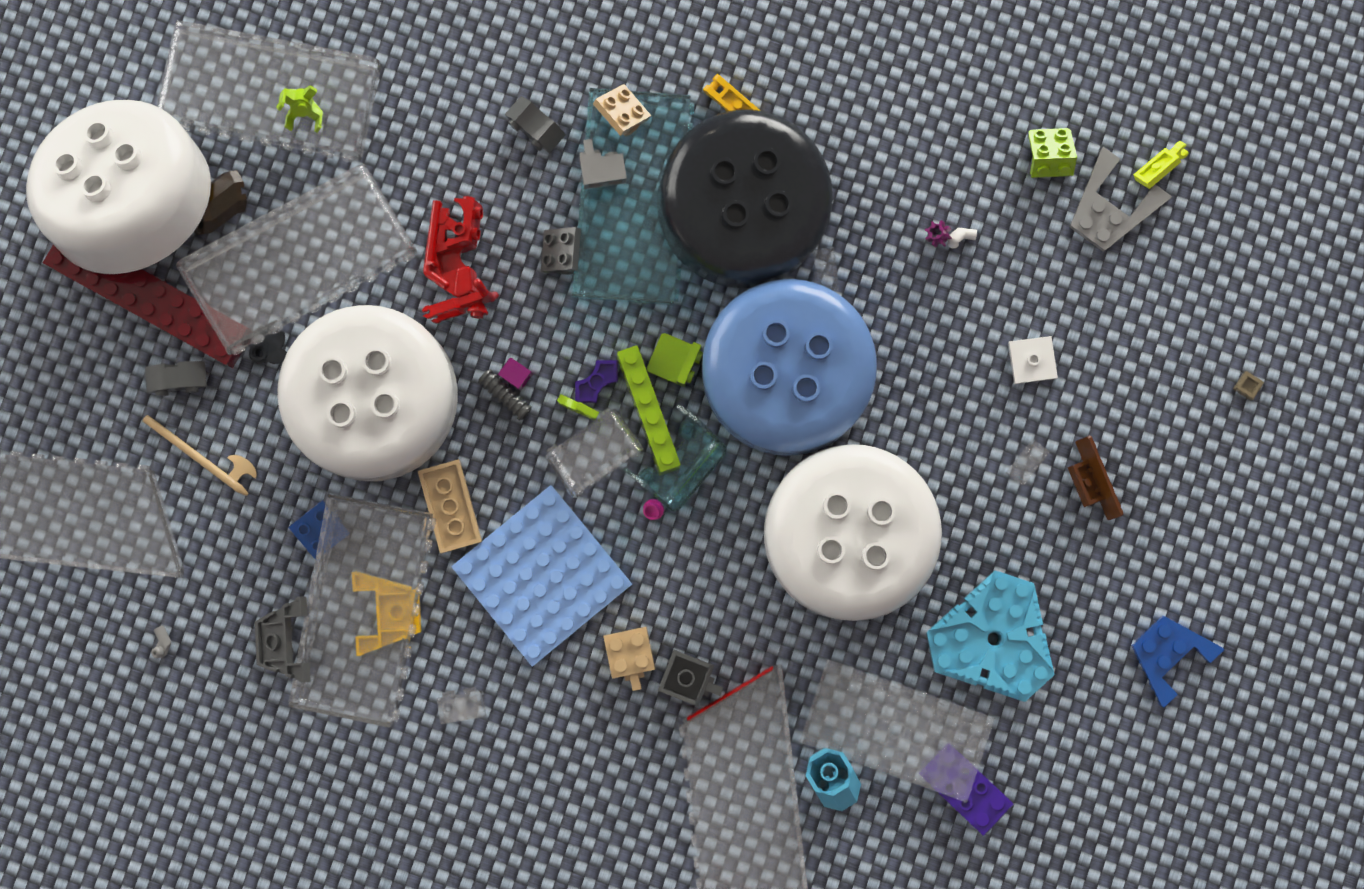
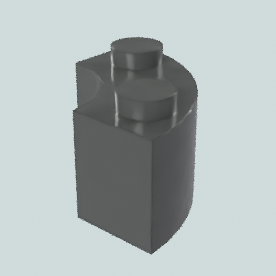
M520 96L505 113V116L510 120L508 124L517 132L521 130L532 140L531 144L539 151L544 149L550 153L566 135L555 121L546 116L530 100L523 96Z
M205 361L178 362L175 365L164 363L145 367L147 393H155V396L158 397L168 396L169 392L185 390V393H197L200 388L207 386Z

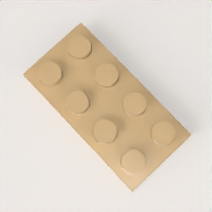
M460 460L419 470L418 475L440 554L482 542Z

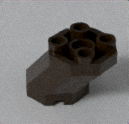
M238 170L224 172L211 182L208 205L200 223L194 230L195 235L212 233L236 214L246 212L247 197L246 193L242 194L241 192L244 182Z

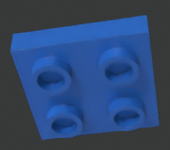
M324 500L320 501L288 527L315 560H318L351 533L338 514Z

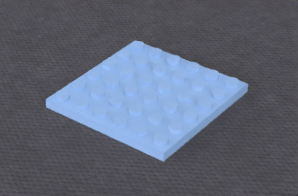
M552 485L451 566L532 667L632 585L631 581Z

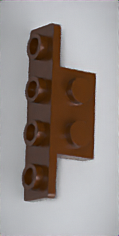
M1092 436L1077 440L1075 443L1083 461L1067 468L1083 506L1086 507L1100 501L1107 520L1123 516L1124 513Z

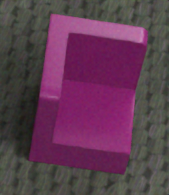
M509 358L498 375L521 391L533 373L513 358Z

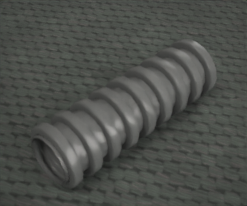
M491 369L483 373L478 383L480 385L483 384V388L488 389V393H493V397L498 398V402H502L504 407L507 406V410L509 412L512 411L513 416L517 415L519 421L523 420L530 413L532 406H527V402L522 401V397H518L516 392H512V388H508L507 383H502L503 380L501 378L498 379V375L493 374Z

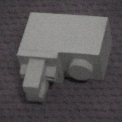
M592 139L583 140L585 152H580L579 157L584 190L625 184L627 177L623 153L608 152L605 156L601 157V152L599 153V150L593 149Z

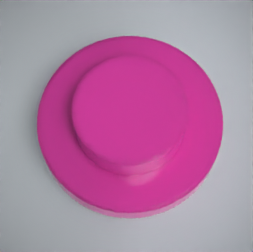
M649 499L643 506V513L646 518L657 520L663 516L664 507L660 501Z

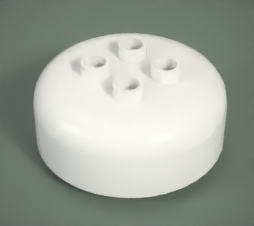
M112 100L97 103L75 112L60 122L45 137L37 149L29 168L26 198L30 213L37 227L68 260L92 272L120 274L137 271L161 261L177 250L190 237L200 223L207 208L210 197L211 178L208 164L202 152L182 125L170 114L157 106L142 101Z
M359 305L346 307L328 313L314 321L291 345L282 363L278 380V405L281 418L287 433L297 448L309 460L321 468L342 477L359 481H383L397 478L415 470L428 461L448 436L454 422L458 402V389L454 369L440 343L413 318L394 309L382 306Z
M851 444L830 447L818 451L799 462L783 478L775 490L764 522L766 555L770 567L781 586L805 608L817 614L839 620L858 621L878 618L908 603L927 583L936 566L941 548L942 528L939 509L924 479L914 468L898 456L866 445Z

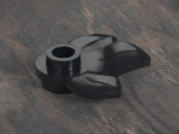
M263 326L258 327L251 337L253 345L249 349L250 359L257 364L265 362L279 364L283 362L287 354L282 349L286 338L285 332L274 331L268 334ZM259 350L264 352L262 357L257 356Z

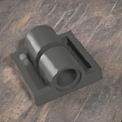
M570 227L544 230L541 272L570 275L574 274V271H578L580 228Z

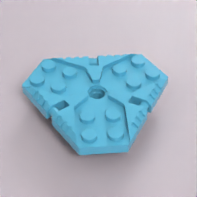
M995 570L963 598L965 601L960 606L958 604L954 606L926 632L933 668L936 673L975 686L979 684L984 689L1025 702L1055 675L1046 634L1042 633L1041 625H1043L1038 598L1034 583ZM970 608L976 612L971 617L966 613ZM1032 627L1034 635L1028 636L1026 628ZM991 633H996L998 636V642L995 645H991L988 642V636ZM982 668L988 670L987 677L980 676Z

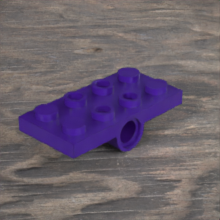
M949 742L919 773L926 782L983 836L1014 805Z

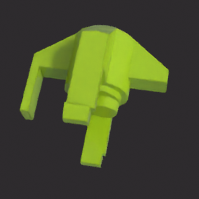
M308 86L304 89L284 88L282 90L276 107L277 110L281 111L285 103L290 106L285 119V128L292 131L294 120L297 116H308L315 120L314 132H319L322 128L323 111L313 100V96L317 93L316 88Z

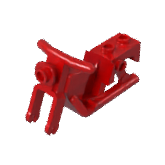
M463 196V199L454 198V201L463 209V223H457L450 218V209L442 208L441 201L433 200L423 273L429 280L457 297L430 306L427 305L422 309V312L430 310L429 314L423 315L427 319L438 316L436 319L431 320L435 324L463 315L466 311L471 314L470 317L483 319L485 315H488L484 304L494 302L499 297L497 292L491 293L488 291L483 282L477 279L476 272L469 266H466L461 260V254L476 249L477 241L480 239L481 232L479 226L480 220L483 218V208L474 197ZM447 230L453 231L458 237L447 238L446 241Z

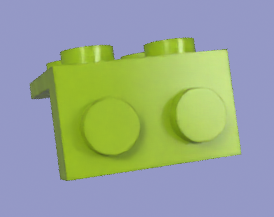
M1068 128L1030 130L1028 137L1033 155L1030 169L1031 178L1074 176L1077 154L1071 130Z
M663 333L649 361L647 371L685 388L686 383H691L695 371L692 370L695 363L699 364L703 356L701 345L695 342L690 344Z

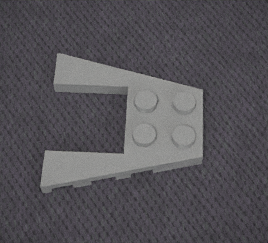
M1105 147L1099 152L1089 181L1086 184L1082 198L1069 226L1102 252L1107 250L1172 197L1155 184L1129 217L1100 196L1096 191L1120 160L1119 157Z

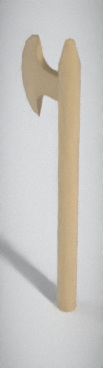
M149 415L144 417L143 422L233 490L245 496L248 495V492L238 480L245 474H249L256 479V469L249 460L238 455L228 456L227 458L234 464L233 470L228 475Z

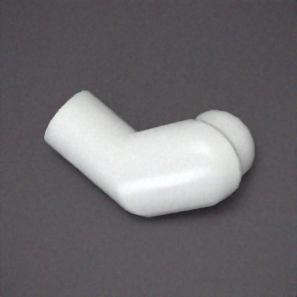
M957 228L949 234L952 239H947V245L950 248H957L959 242L963 239L976 240L977 230Z

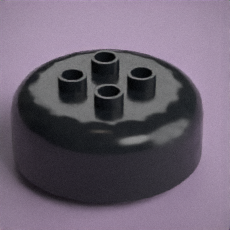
M758 110L728 111L710 117L694 126L672 150L658 188L657 209L659 222L669 247L677 258L692 272L718 285L731 288H752L768 281L785 278L801 266L816 249L830 221L833 201L832 183L829 170L821 152L808 135L793 123L777 115Z

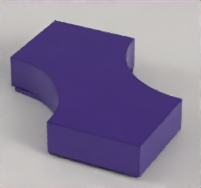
M597 360L595 369L589 377L584 380L575 381V401L597 403L601 390L611 383L618 382V360Z

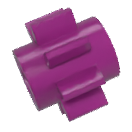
M940 220L939 224H935L932 221L929 229H925L929 235L925 239L928 242L932 241V245L935 248L938 244H942L945 247L947 239H952L948 233L952 229L949 226H945V222Z

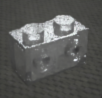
M476 687L463 689L464 693L455 694V690L442 692V697L437 698L440 723L445 724L485 717L486 710L482 690L477 691Z

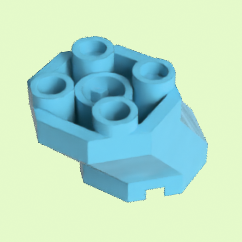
M823 748L809 757L805 776L824 807L843 811L857 802L861 783L843 752Z

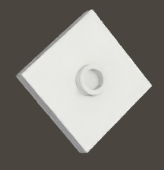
M1052 336L1008 342L1014 384L1058 378Z

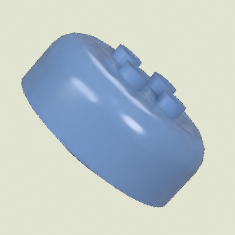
M780 279L756 285L729 302L715 319L708 333L702 360V380L707 401L722 426L743 444L764 453L782 456L802 455L820 450L847 433L865 411L874 390L877 373L874 342L866 323L857 310L835 291L814 282L797 279Z

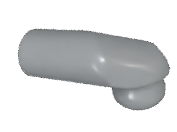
M162 625L153 630L158 643L152 649L151 654L157 659L165 657L171 646V639Z

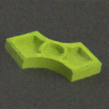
M560 394L557 400L558 404L593 421L596 420L599 414L598 411Z

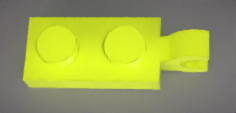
M1179 141L1171 150L1164 148L1133 174L1135 180L1148 189L1153 187L1181 163L1180 159L1188 156L1189 152L1184 149L1187 145Z

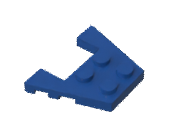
M1161 616L1131 645L1143 671H1145L1152 690L1155 692L1159 705L1163 708L1178 694L1162 677L1192 648L1208 663H1211L1224 651L1221 646L1165 616Z

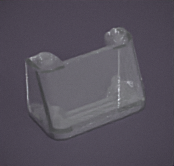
M610 407L599 414L600 418L561 445L554 444L546 450L548 454L545 458L574 500L583 494L582 492L585 491V488H591L593 484L624 463L629 462L630 457H638L645 452L616 409L611 410Z

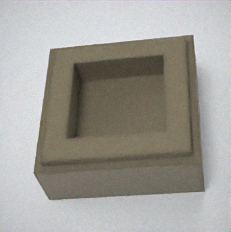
M1244 371L1233 390L1252 401L1264 382L1248 371Z

